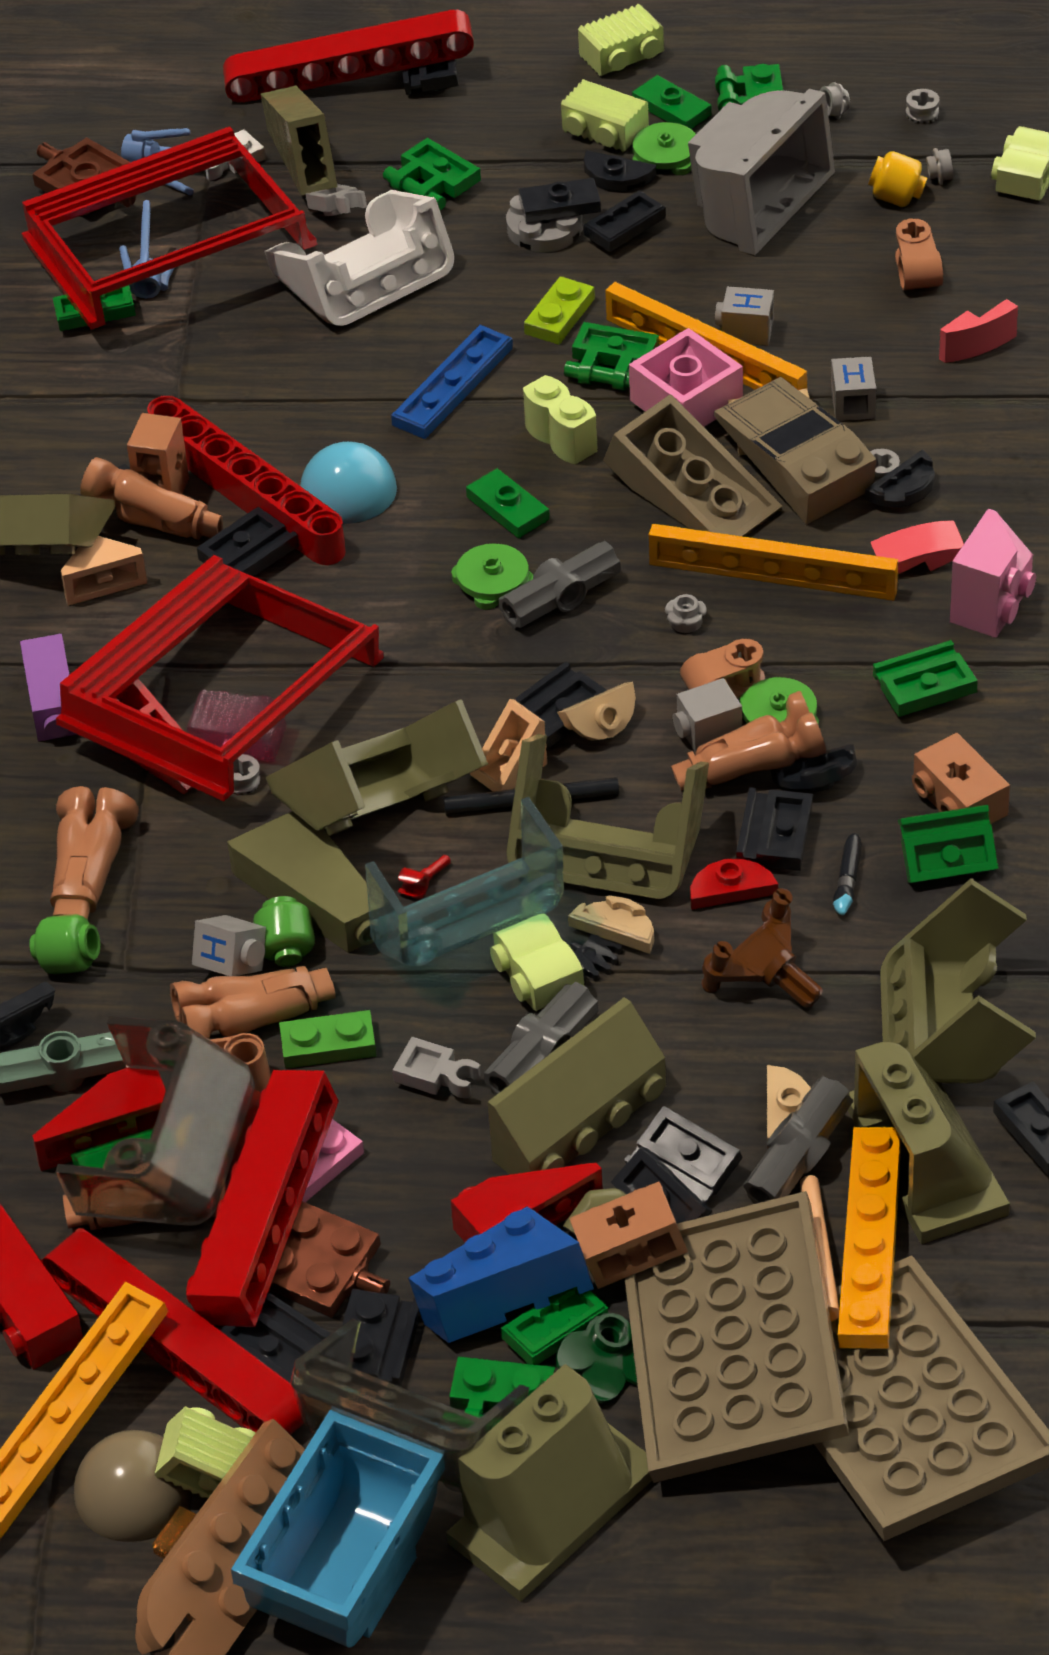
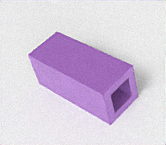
M62 634L20 641L38 741L77 735L56 725V717L61 714L60 682L69 676Z

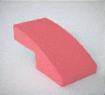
M1006 299L980 318L967 310L940 329L939 360L948 363L972 358L996 349L1017 336L1018 306Z
M954 521L920 524L898 530L870 542L876 556L898 559V574L923 562H926L930 571H933L953 561L964 545Z

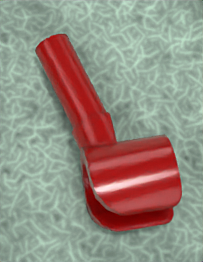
M443 855L421 871L407 867L401 869L398 880L404 883L399 888L398 893L418 899L424 897L429 881L451 863L449 856Z

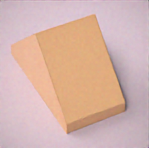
M101 536L97 537L92 547H78L75 555H72L61 569L68 606L147 584L141 548Z
M509 699L482 748L488 765L470 773V775L492 791L515 788L522 741L537 734L545 735V721L516 700ZM545 746L543 767H544L545 765H547L546 746Z

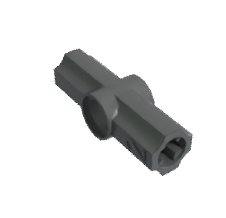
M606 541L593 545L565 562L558 558L548 559L538 567L531 581L499 598V609L502 611L506 622L514 630L522 628L555 608L562 612L574 610L584 600L587 590L621 572L620 560L617 558L614 548Z
M574 982L572 985L566 984L537 1016L529 1013L520 1020L513 1032L511 1044L484 1072L485 1084L491 1088L495 1096L581 1031L599 1011L598 1000L591 995L589 989L577 982Z
M822 1076L812 1085V1088L804 1096L795 1112H791L775 1129L767 1142L769 1149L743 1184L747 1197L757 1204L788 1196L792 1189L795 1188L801 1176L808 1173L821 1159L830 1145L829 1136L854 1102L849 1094V1090L837 1080H831Z

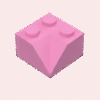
M688 328L629 364L630 401L646 412L671 394L705 427L716 420L714 417L715 410L727 405L728 400L738 399L743 396V366Z
M988 509L952 561L950 622L997 638L1006 623L1011 624L1014 621L1023 596L1028 598L1031 595L1036 582V574L1032 573L1033 554L994 510Z

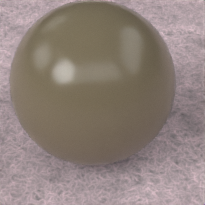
M144 1430L121 1431L105 1437L85 1455L75 1477L74 1500L80 1518L92 1531L115 1541H142L166 1532L185 1515L193 1498L191 1490H183L182 1486H175L173 1482H166L164 1478H157L155 1475L164 1437Z

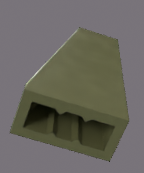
M297 86L261 93L267 130L300 195L338 187L324 113Z
M291 811L227 841L231 871L237 878L268 899L278 896H289L307 906L311 913L313 929L347 953L364 945H369L378 938L387 935L384 904L324 829L316 831L296 813Z

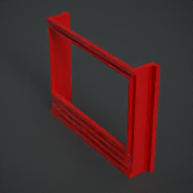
M230 126L22 202L28 231L21 233L23 240L91 330L106 325L100 296L283 227L303 250L317 245L316 238L307 228L303 210H298L234 135V130ZM228 161L273 214L96 281L91 278L52 227Z
M213 555L60 682L61 714L56 717V725L224 802L234 793V761L351 657L373 667L384 658V652L379 650V626L373 624L371 627H368L358 621L223 564V558ZM226 603L332 648L221 748L114 699Z

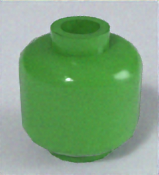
M289 896L271 898L265 901L262 908L254 915L253 923L266 927L265 959L275 961L278 966H293L300 963L302 957L313 949L315 936L311 913L307 906L297 902L295 898Z
M78 914L50 916L40 921L35 934L31 936L30 953L46 973L58 975L84 972L100 953L99 933L97 928L90 924L84 916Z

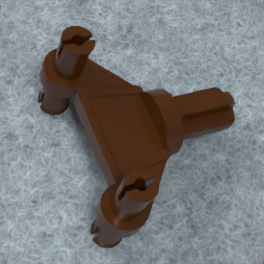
M780 888L776 890L777 892L773 893L772 900L765 904L762 911L763 925L736 949L733 950L730 943L726 941H719L717 945H714L713 952L706 956L702 965L704 978L701 985L705 991L710 993L717 992V988L720 989L721 982L763 981L769 987L777 984L805 1008L813 1006L823 993L822 987L794 964L797 956L791 952V909L789 905L793 897L790 891Z

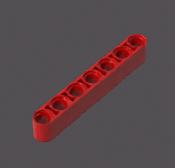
M448 10L235 54L227 58L223 64L225 93L232 101L238 103L261 99V93L297 86L303 91L459 59L467 56L474 47L469 16L464 11Z
M160 396L149 403L147 407L148 414L181 418L187 465L191 473L246 513H249L256 507H260L283 523L288 532H296L299 540V546L296 549L313 562L320 565H332L344 558L346 549L343 521L336 511L174 396Z
M78 1228L42 1259L43 1265L60 1289L98 1318L125 1282L163 1301L169 1312L141 1350L241 1427L256 1433L264 1422L274 1419L292 1435L313 1416V1410L309 1401L295 1386L88 1231Z

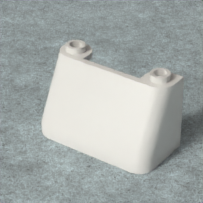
M390 190L375 197L366 208L365 219L369 234L326 255L318 251L306 255L305 251L296 243H280L264 251L270 269L283 284L325 322L339 326L350 324L444 277L450 272L454 264V252L436 198Z

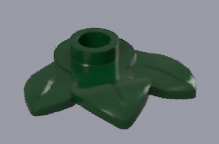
M605 1313L597 1316L590 1321L586 1330L569 1333L563 1339L556 1355L558 1369L566 1364L574 1371L580 1372L581 1376L589 1383L597 1402L600 1404L614 1400L622 1391L626 1381L638 1385L631 1326L624 1317L616 1313ZM603 1336L609 1337L613 1342L607 1341Z

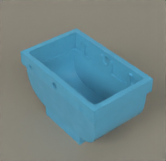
M329 1410L231 1568L233 1584L243 1588L246 1601L250 1607L346 1647H353L362 1635L370 1638L417 1558L415 1546L429 1520L436 1499L438 1480L445 1470L444 1454Z

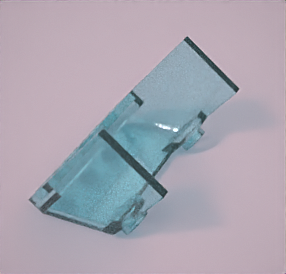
M529 797L521 800L522 858L403 907L375 862L372 861L365 864L370 934L373 942L383 955L409 966L425 965L436 957L538 914L548 913L556 908L564 891L563 846Z

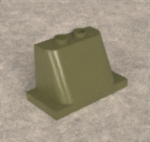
M880 1042L855 1050V1088L849 1092L854 1102L847 1111L856 1127H895L910 1154L908 1195L902 1197V1211L920 1243L924 1244L1008 1216L1010 1203L942 1084L936 1083L912 1055L899 1044Z
M564 1364L458 1458L464 1516L446 1532L447 1543L521 1602L652 1481L648 1472L646 1452L607 1423L587 1380Z

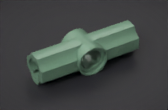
M127 1029L77 1038L73 1033L67 1031H56L44 1037L39 1046L0 1053V1094L45 1085L54 1091L69 1092L82 1085L86 1077L112 1073L134 1065Z

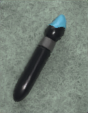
M856 833L850 834L846 839L838 877V886L833 896V905L839 915H845L854 901L853 890L856 883L862 847L861 838Z

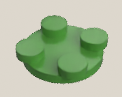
M663 122L649 125L641 129L633 139L634 156L632 160L655 164L657 169H670L671 173L675 175H686L692 170L688 142L696 134L690 128L678 123Z
M484 544L470 549L461 556L457 565L451 571L452 581L459 585L465 593L474 597L475 605L484 610L495 608L499 604L500 597L533 579V574L529 571L525 556L517 549L504 544Z
M774 677L761 680L752 685L741 695L740 704L742 705V717L746 724L765 715H771L781 722L787 716V698L790 694L801 691L809 712L813 713L819 726V719L816 716L817 700L812 690L802 682L790 678Z

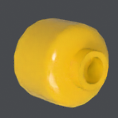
M890 151L885 154L884 158L877 157L868 185L873 187V195L877 199L899 207H905L910 203L912 197L920 199L927 177L921 175L922 164L919 160Z

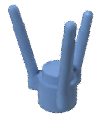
M190 129L146 132L133 130L123 140L121 156L129 162H133L172 148L159 146V143L153 139L188 136L191 133ZM178 181L165 184L187 195L194 193L192 188Z
M149 200L143 201L140 259L133 266L152 260V258H149L151 214ZM120 246L119 251L124 270L133 267L126 246ZM174 268L130 284V291L140 298H153L160 290L165 291L168 289L169 278Z

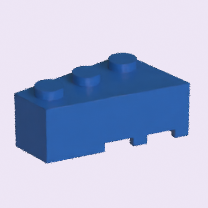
M528 1206L509 1214L502 1222L482 1234L469 1238L464 1245L442 1258L429 1262L424 1269L408 1278L424 1325L448 1343L507 1321L505 1313L533 1303L536 1310L550 1305L548 1297L577 1287L579 1294L594 1289L580 1243Z

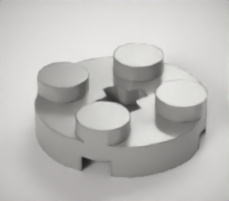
M519 195L514 196L510 200V209L506 214L507 234L510 240L519 247L521 241L524 244L531 245V251L541 253L554 252L570 246L573 243V236L577 233L580 236L583 231L582 215L544 220L550 221L549 223H543L542 221L526 223Z

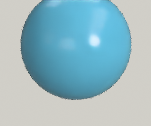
M349 441L329 445L315 454L305 467L300 483L302 488L336 511L342 517L343 524L358 523L376 517L392 504L397 492L396 478L387 460L370 446Z

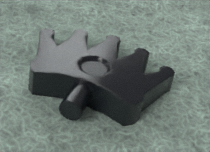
M591 934L583 945L575 940L569 945L583 968L584 985L586 984L585 976L597 982L599 981L598 971L610 975L611 966L607 963L618 965V955L622 954V945L602 939L595 934Z

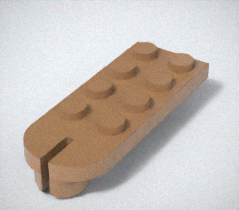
M274 1419L266 1421L261 1425L142 1589L137 1605L135 1632L138 1651L142 1655L163 1648L173 1633H175V1641L172 1647L156 1652L155 1655H225L257 1611V1609L250 1607L247 1603L243 1588L233 1584L231 1568L305 1451Z

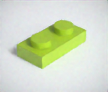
M560 276L524 321V334L560 345L594 301V286Z

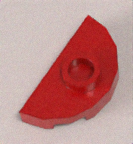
M723 859L707 865L696 874L690 886L691 910L771 896L774 892H777L778 882L773 874L759 863L745 859Z

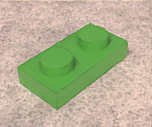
M370 1010L279 1022L285 1069L377 1056Z

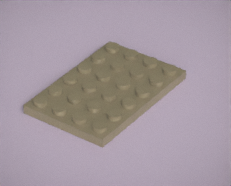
M807 1191L678 1223V1228L688 1252L625 1278L647 1465L653 1483L850 1435L812 1206Z
M912 1255L894 1263L889 1349L839 1348V1318L831 1321L850 1435L814 1445L883 1541L1049 1468V1429ZM838 1286L836 1291L840 1309L841 1286Z

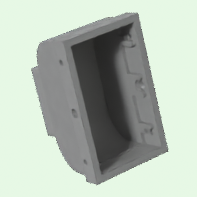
M808 89L805 93L792 91L766 92L747 100L742 105L728 102L688 142L697 206L703 207L707 229L716 237L737 244L739 251L756 255L835 173L825 92Z

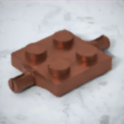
M87 137L76 145L63 150H57L47 142H43L37 148V156L48 162L33 173L34 186L48 193L130 162ZM136 195L119 202L125 207H130V204L133 205L135 203Z
M302 1201L269 1290L333 1318L343 1301L351 1295L352 1289L387 1294L390 1288V1280L368 1272L369 1262L381 1245L379 1234Z

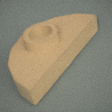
M633 682L623 683L557 713L568 730L575 731L579 736L585 737L587 740L592 741L614 737L625 729L633 715L636 700Z
M606 896V901L594 902L586 906V903H582L568 915L570 927L649 954L651 953L654 944L652 922L646 916L643 906L628 898Z
M767 1065V1142L779 1124L791 1112H795L804 1096L811 1089L800 1075L787 1068Z

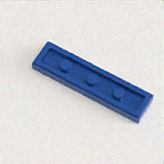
M479 325L391 415L392 426L426 439L513 349V338Z

